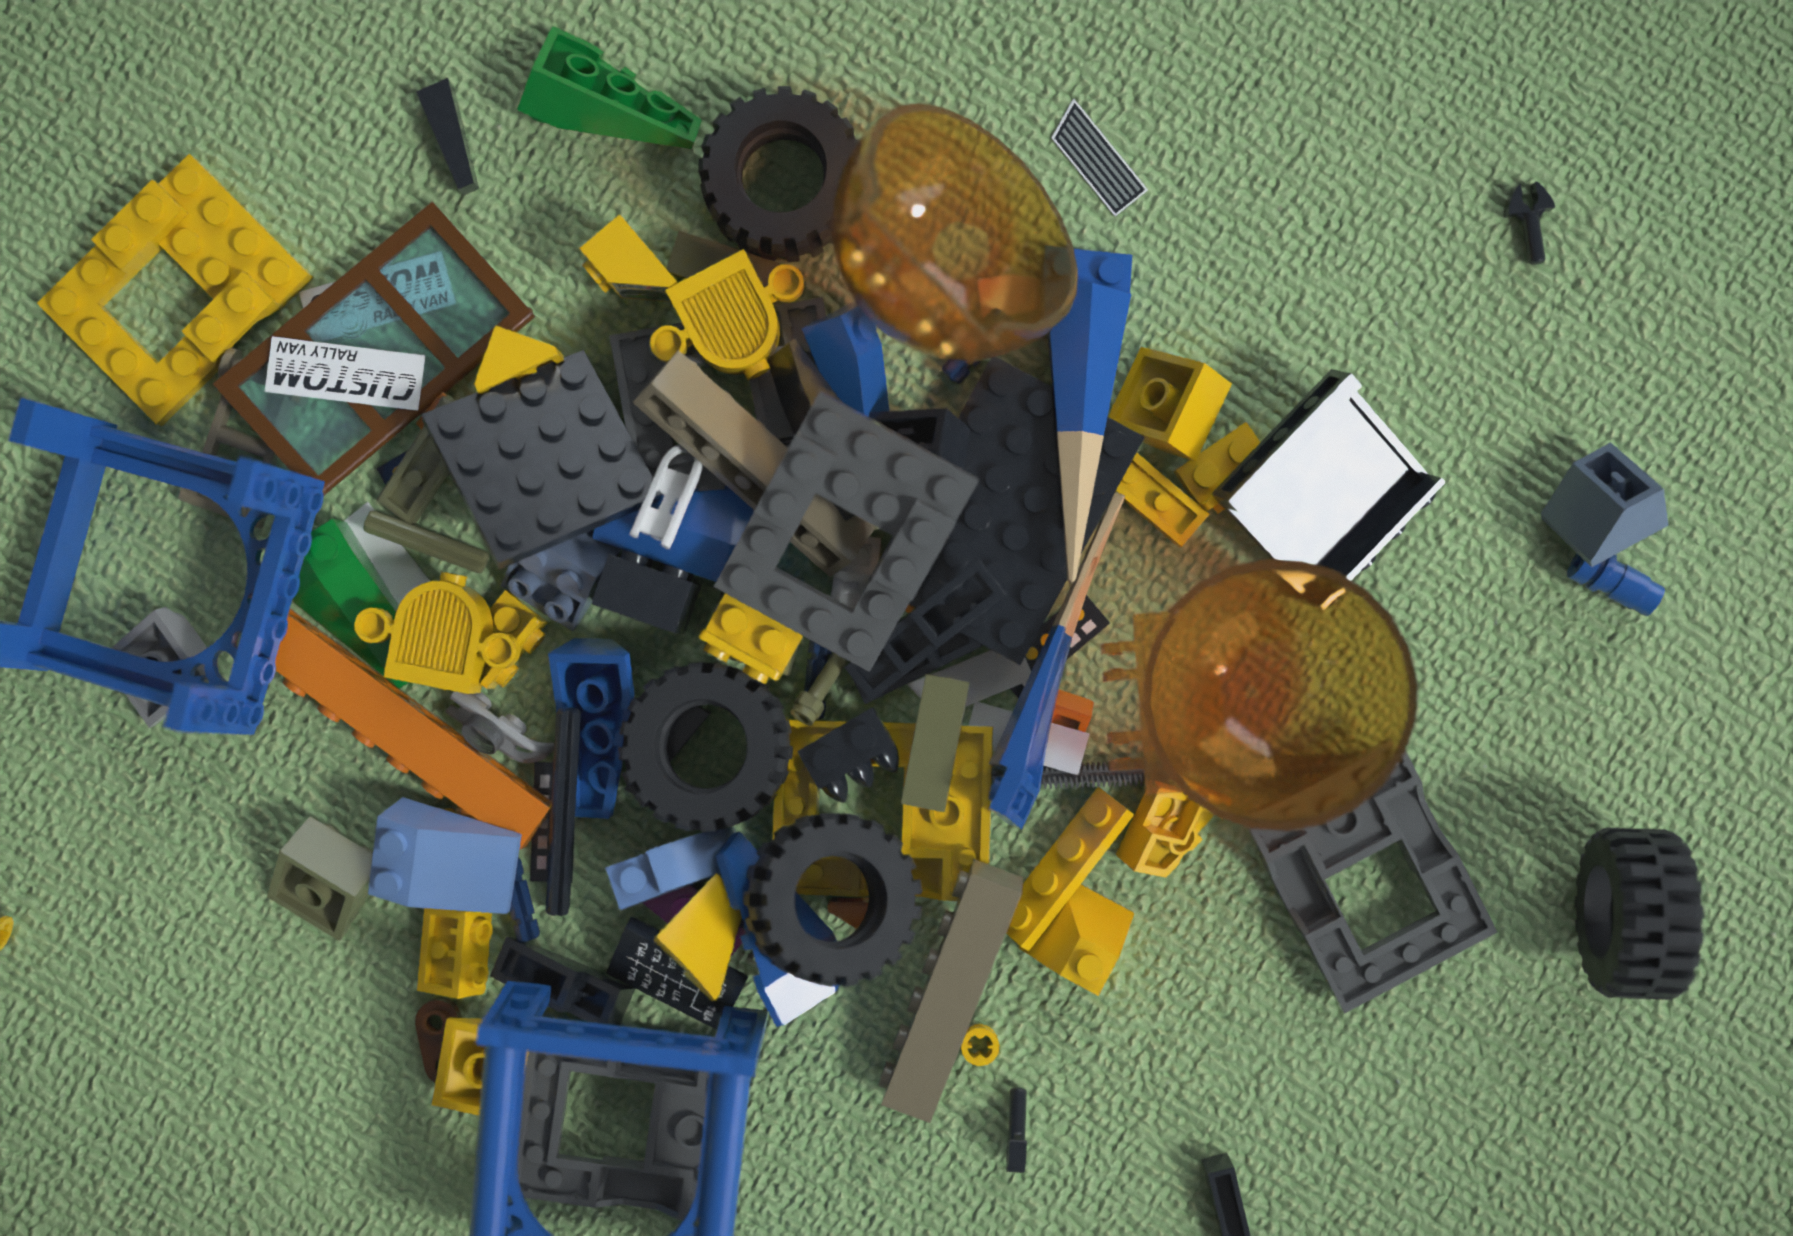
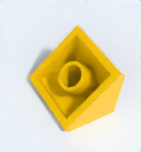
M495 325L474 385L477 391L483 394L488 392L490 388L515 377L518 380L536 373V368L552 362L556 364L565 361V356L553 345Z
M446 1019L431 1105L479 1116L485 1046L476 1045L478 1026L483 1019Z

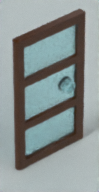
M432 201L216 380L213 385L291 472L325 481L322 491L324 497L428 409L442 392L447 393L482 363L495 325L517 333L532 321L535 315L532 308L527 307ZM272 336L425 355L418 411L265 392Z

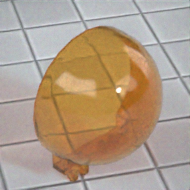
M923 103L899 105L876 120L861 136L843 166L837 181L831 216V231L835 260L846 288L857 306L882 332L911 350L939 359L964 360L971 364L973 361L994 358L1033 344L1046 335L1070 312L1077 295L1078 268L1070 236L1059 211L1043 185L1025 163L1000 139L969 118L944 107Z
M1262 559L1230 566L1199 582L1168 611L1133 614L1134 641L1101 644V654L1108 656H1119L1124 653L1136 654L1135 669L1112 668L1104 671L1103 682L1138 681L1141 730L1107 733L1108 743L1123 745L1129 742L1142 741L1143 758L1141 759L1125 757L1109 761L1110 771L1144 769L1146 795L1182 793L1216 817L1250 829L1290 832L1325 825L1358 809L1386 784L1404 757L1417 720V675L1410 647L1393 616L1367 589L1338 571L1302 560Z

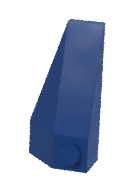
M852 302L802 328L819 372L844 404L868 417L870 412L890 411L882 343L877 333L876 324L871 318L865 302Z
M736 832L730 836L717 853L716 859L730 905L733 909L740 910L744 921L745 934L740 937L744 950L752 949L759 973L754 975L753 979L757 992L776 1027L784 1026L835 993L839 985H833L831 988L797 979L778 969L771 963L772 960L767 955L760 952L755 944L757 938L754 932L748 930L745 918L749 916L748 906L743 905V891H749L750 879H747L746 875L749 866H755L759 859V856L756 854L758 850L741 832ZM795 891V911L801 927L818 940L837 941L833 931Z

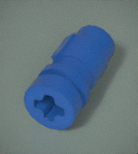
M1576 553L1567 570V577L1580 585L1585 584V587L1592 592L1600 590L1610 599L1644 616H1649L1657 608L1665 593L1663 586L1628 564L1617 561L1616 555L1591 567Z

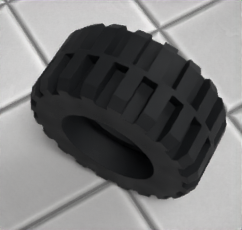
M778 86V94L770 95L766 94L765 88L754 90V99L744 102L740 96L731 102L732 111L727 116L719 113L712 122L714 127L712 135L705 134L701 145L704 152L703 158L698 160V173L701 178L700 188L704 201L721 233L729 241L733 240L736 242L740 250L744 249L749 254L753 252L758 253L763 259L775 261L776 257H784L787 259V263L800 261L799 256L811 253L813 258L824 253L823 247L830 242L833 245L837 244L844 237L843 231L847 226L852 227L858 216L857 210L859 204L863 203L865 193V169L860 141L856 140L854 128L847 117L841 118L838 115V108L830 101L826 100L823 104L818 102L816 93L803 89L801 95L792 94L791 86ZM778 140L796 141L810 147L816 152L823 166V183L819 193L805 206L789 212H772L756 206L747 196L743 187V168L749 157L760 147Z
M692 662L686 666H675L665 670L664 675L658 679L652 678L643 686L645 690L639 698L634 697L627 708L631 711L628 721H622L619 734L624 735L623 747H618L619 760H624L627 770L622 775L626 785H632L637 792L634 798L642 807L648 806L654 812L653 816L663 823H673L676 825V828L687 831L702 830V832L729 828L759 814V811L766 805H769L777 796L776 792L780 785L785 783L789 773L787 771L789 759H792L793 746H790L789 733H792L790 722L785 719L782 712L784 708L779 699L770 693L768 686L745 674L741 669L719 663ZM700 705H715L729 711L741 723L747 739V754L740 771L729 782L715 788H699L686 783L675 773L668 757L667 742L672 725L682 713Z
M848 813L807 815L795 819V823L791 825H783L773 833L774 838L769 843L764 842L756 852L759 859L755 866H749L746 878L750 879L749 891H743V905H747L749 909V916L745 918L748 930L754 932L757 938L755 944L760 952L767 955L772 960L771 963L781 971L818 986L832 988L833 985L850 987L858 985L861 979L871 981L882 975L881 968L884 965L893 966L902 957L898 951L901 945L911 944L916 934L914 931L909 930L912 919L920 920L922 906H915V894L922 893L921 881L912 877L911 870L916 868V865L911 855L903 854L900 850L903 843L894 834H886L883 831V825L873 820L861 819L860 815ZM838 856L852 861L862 872L868 887V907L861 924L851 935L839 941H821L809 935L801 927L795 911V890L801 875L812 862L823 857Z
M1607 827L1593 834L1584 846L1585 853L1581 854L1579 862L1580 871L1577 873L1575 929L1578 933L1577 946L1579 954L1582 956L1584 973L1588 974V982L1596 991L1607 998L1672 1000L1688 990V985L1692 984L1695 979L1694 971L1700 964L1701 955L1699 952L1704 939V931H1702L1704 906H1702L1701 902L1703 891L1701 881L1698 880L1697 876L1698 867L1696 860L1691 858L1692 851L1690 847L1683 842L1684 839L1671 830Z

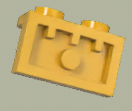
M1245 422L1202 451L1196 462L1189 460L1173 472L1199 506L1205 511L1213 508L1219 514L1225 509L1211 493L1257 447L1260 441L1248 423Z
M505 590L490 608L493 620L492 634L507 633L515 637L520 645L519 658L525 651L531 654L545 638L546 634L542 629L548 622L510 591ZM486 664L484 678L480 684L486 689H495L497 685L503 688L515 676L519 667L514 664L508 668H493Z
M725 593L706 629L701 631L698 638L707 642L703 649L704 651L726 663L730 656L746 664L742 670L745 674L766 684L769 677L779 681L803 635Z
M424 908L417 991L456 999L485 993L489 975L488 957L492 936V913Z

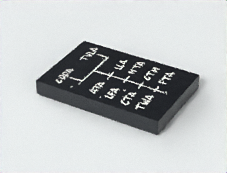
M631 917L624 928L606 974L717 1030L724 1006L734 1007L749 976L728 965L721 993L712 1002L684 975L686 970L654 941L661 931Z

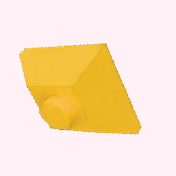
M1081 884L1030 951H1027L1020 945L1018 948L1058 975L1099 996L1119 959L1134 912Z

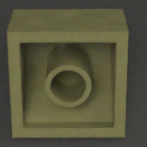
M310 816L279 851L267 897L340 941L369 896L368 888L373 851L365 846L357 845L342 836L333 826L321 823Z

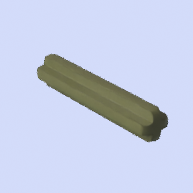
M370 511L364 522L363 530L366 533L467 570L482 573L487 566L488 552L380 512Z

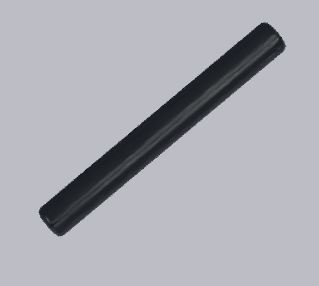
M568 707L558 709L555 726L545 910L551 916H565L570 908L581 712L579 709Z

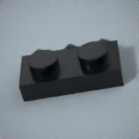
M874 707L797 751L818 789H822L830 798L842 803L846 802L848 796V783L845 774L857 784L870 788L874 778L871 759L882 769L892 773H896L899 767L897 746Z

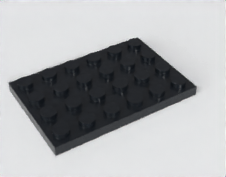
M992 355L958 417L970 428L964 471L979 478V481L912 601L910 600L908 605L916 609L979 559L1006 592V595L959 633L1020 666L1067 581L1053 388ZM1107 417L1081 554L1145 438ZM892 536V538H891L889 544L887 545V547H886L884 553L882 554V556H881V558H880L878 564L876 565V567H875L873 573L875 572L877 566L879 565V563H880L882 557L884 556V554H885L886 550L888 549V547H889L891 541L893 540L894 536Z

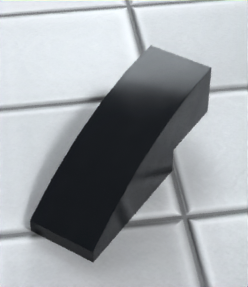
M506 936L490 974V977L504 984L507 981L550 985L551 993L548 1007L560 1013L569 1012L589 1023L620 1026L635 991V988L591 967L531 943L519 942L511 936Z

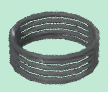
M471 715L461 728L466 741L476 750L485 754H495L505 741L501 729L493 721L482 715ZM475 728H477V729L481 730L483 733H485V734L491 739V741H489V740L485 739L483 736H481V735L475 730Z

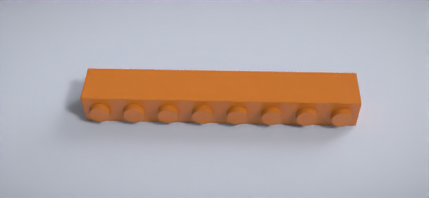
M290 608L287 616V632L283 640L280 641L275 659L276 671L285 677L282 681L284 686L302 697L307 693L320 703L317 709L324 716L335 722H339L342 719L354 728L351 734L358 741L370 748L377 745L389 755L386 760L393 767L406 774L411 770L423 779L420 785L428 793L439 799L446 796L458 806L455 811L459 815L520 833L522 836L519 850L527 847L550 816L551 800L492 756L476 750L466 741L462 734L404 691L398 689L389 680Z

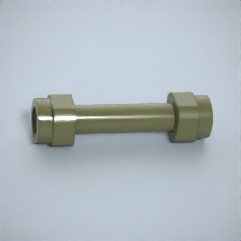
M834 652L832 653L809 691H801L794 701V706L790 713L795 719L809 726L813 725L815 720H818L824 710L822 701L848 660Z

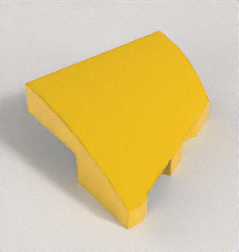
M1151 779L1116 856L1135 872L1166 878L1179 865L1183 855L1193 850L1203 840L1198 833L1216 814L1223 820L1230 809L1223 803L1203 795Z
M716 873L654 939L666 953L686 970L684 975L712 1002L721 993L742 918L740 910H735L730 905L723 879Z

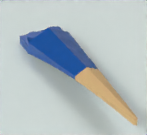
M1048 246L1045 251L1042 293L1056 421L1067 581L1071 585L1077 576L1130 304L1132 255Z
M1118 492L1114 493L1077 571L1076 580L1070 586L989 762L990 765L1005 773L1003 777L998 776L991 787L989 801L992 803L989 809L1006 823L1021 830L1040 791L1053 712L1075 628L1095 569L1124 501L1125 495Z

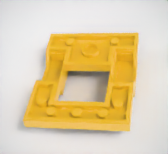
M189 153L161 182L158 183L152 179L91 239L96 245L37 304L155 424L163 426L218 372L221 359L227 349L232 348L257 321L282 309L314 277ZM164 249L213 300L182 330L185 337L158 362L104 306L146 264Z
M786 719L789 720L792 733H789L790 746H793L792 759H789L787 771L789 773L786 781L780 785L776 792L777 796L774 798L773 833L783 825L795 823V819L819 814L820 789H818L797 751L848 721L815 720L813 725L809 726L798 720ZM883 722L897 746L899 767L904 768L905 785L916 723ZM962 725L945 812L903 804L902 853L911 855L916 865V868L911 870L913 879L921 881L922 893L915 894L916 897L941 901H957L958 898L952 896V892L960 871L968 873L973 859L986 864L990 863L991 810L989 807L991 801H989V793L992 787V765L989 762L993 756L994 726ZM871 759L872 766L880 767ZM838 856L823 857L812 862L801 875L795 890L798 894L869 896L866 880L857 865L846 858Z

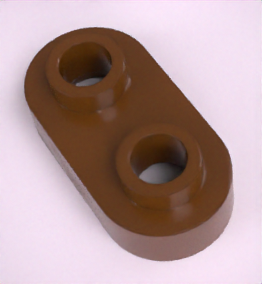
M443 997L434 998L426 1002L418 1010L415 1017V1027L424 1069L429 1079L434 1083L436 1082L446 1019L462 1018L459 1007L452 1000ZM431 1015H438L442 1018L443 1027L441 1029H436L430 1024Z

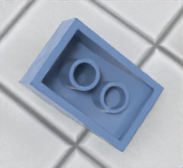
M402 797L377 817L368 894L406 907L507 914L511 908L522 834Z

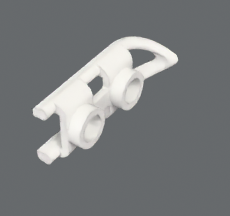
M680 444L670 448L662 457L630 532V536L634 538L638 537L639 532L650 535L653 539L662 541L661 545L666 549H670L703 466L695 458L690 475L669 469L667 466L673 457L681 453H689ZM660 490L664 498L659 509H654L651 507L656 492ZM676 501H679L675 509V512L672 515L671 511L674 507V504Z

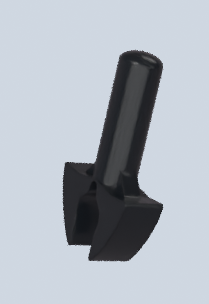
M1535 181L1530 185L1533 198L1531 208L1523 202L1521 184H1518L1511 191L1504 209V218L1515 216L1522 222L1528 263L1531 265H1538L1546 260L1540 217L1543 212H1550L1555 208V203L1550 194L1539 182Z
M1022 1087L1010 1089L1006 1172H1025L1027 1141L1025 1140L1027 1090Z

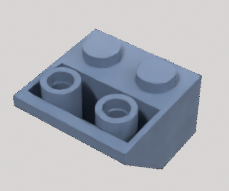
M1611 442L1574 462L1541 512L1542 520L1591 567L1668 526L1664 488Z
M591 530L509 565L501 586L517 598L524 600L543 612L552 620L574 631L592 603L608 554L618 557L621 549L592 539L593 531Z

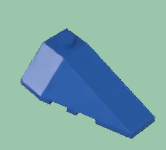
M724 486L725 489L699 491L698 488H695L670 549L662 547V541L655 540L650 535L639 532L637 538L630 536L639 510L595 528L592 539L717 582L755 510L728 486ZM661 494V500L651 504V507L659 509L664 495ZM679 501L675 502L674 507L671 511L672 515L674 514Z
M573 638L548 653L556 713L559 708L564 707L576 708L581 712L575 817L609 819L614 813L623 760H619L618 747H623L624 735L619 734L622 721H628L631 711L627 708L635 697L630 655L613 639Z

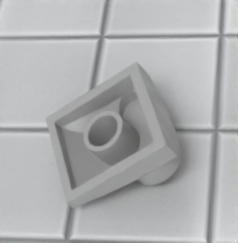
M166 607L152 611L112 647L113 649L159 662L186 659L207 649L189 621L183 615L175 613ZM204 664L197 668L195 676L205 675ZM125 694L149 728L166 718L168 707Z

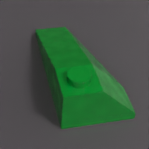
M552 25L531 69L517 108L518 111L529 115L537 122L547 123L559 129L692 149L702 119L663 92H649L635 81L637 74L626 67L620 71L602 60L604 52L592 43Z
M332 518L311 532V547L304 556L299 574V590L292 600L384 676L391 637L381 643L365 642L356 634L354 627L355 619L364 609L381 608L388 611L393 620H395L399 605L348 523ZM386 678L398 689L410 683Z

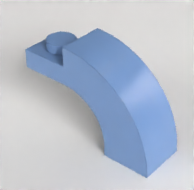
M735 827L689 836L606 867L619 909L624 910L673 891L708 882L716 873L722 878L716 855L730 836L736 833Z

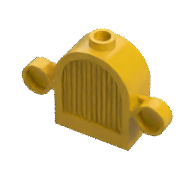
M743 249L675 284L665 291L685 328L681 331L669 325L658 328L650 340L652 352L660 361L667 363L678 351L685 355L687 348L694 345L704 361L720 372L733 375L744 374L748 381L760 377L771 369L768 359L773 356L780 337L779 321L773 303L776 301L793 302L802 295L804 280L801 272L793 265H779L771 271L768 285L763 287Z
M441 572L439 581L423 583L412 589L399 604L395 620L384 609L367 608L357 615L354 624L356 634L365 642L381 643L391 637L383 677L465 694L481 693L482 685L480 682L484 678L486 664L493 668H508L514 665L520 656V645L517 639L510 634H492V615L484 598L477 591L466 586L467 576Z

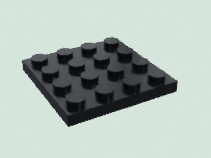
M584 350L564 357L565 361L556 364L552 362L536 368V373L517 380L514 377L490 388L486 393L480 394L476 392L422 414L423 423L498 570L640 510L653 480L651 473ZM660 490L656 492L652 504L661 500Z

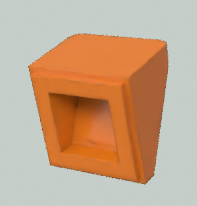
M1059 689L1051 723L1086 732L1092 717L1094 702Z
M831 897L828 902V912L856 929L861 924L868 907V898Z

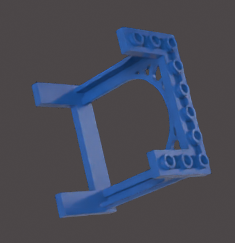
M20 398L8 441L64 455L65 457L18 623L0 621V667L38 671L49 670L166 706L168 711L163 727L174 731L254 735L256 727L260 724L264 715L263 702L268 684L272 681L276 672L275 659L280 641L283 640L287 632V616L291 602L299 590V574L304 556L311 547V531L316 513L319 512L323 504L322 491L325 481L239 457L238 462L213 456L118 430V425ZM106 467L201 493L212 499L227 512L240 533L247 560L246 587L240 608L224 634L207 649L194 656L178 661L159 662L59 632ZM242 506L252 508L246 517L243 516ZM274 515L269 537L257 540L254 537V528L257 522L263 517ZM265 550L262 563H260L261 553ZM242 632L240 642L237 647L236 642L239 634ZM224 651L229 653L234 659L229 681H226L221 676L217 667L218 657ZM204 664L205 675L195 676L197 668Z
M507 981L481 1021L477 1031L476 1045L485 1046L469 1236H553L531 1213L523 1197L518 1178V1151L527 1051L709 1072L697 1191L689 1212L678 1227L668 1236H734L750 1079L755 1076L766 1030L768 1011L724 1006L715 1037L545 1018L542 1015L550 1002V985ZM698 1217L700 1218L699 1224L695 1223V1220Z

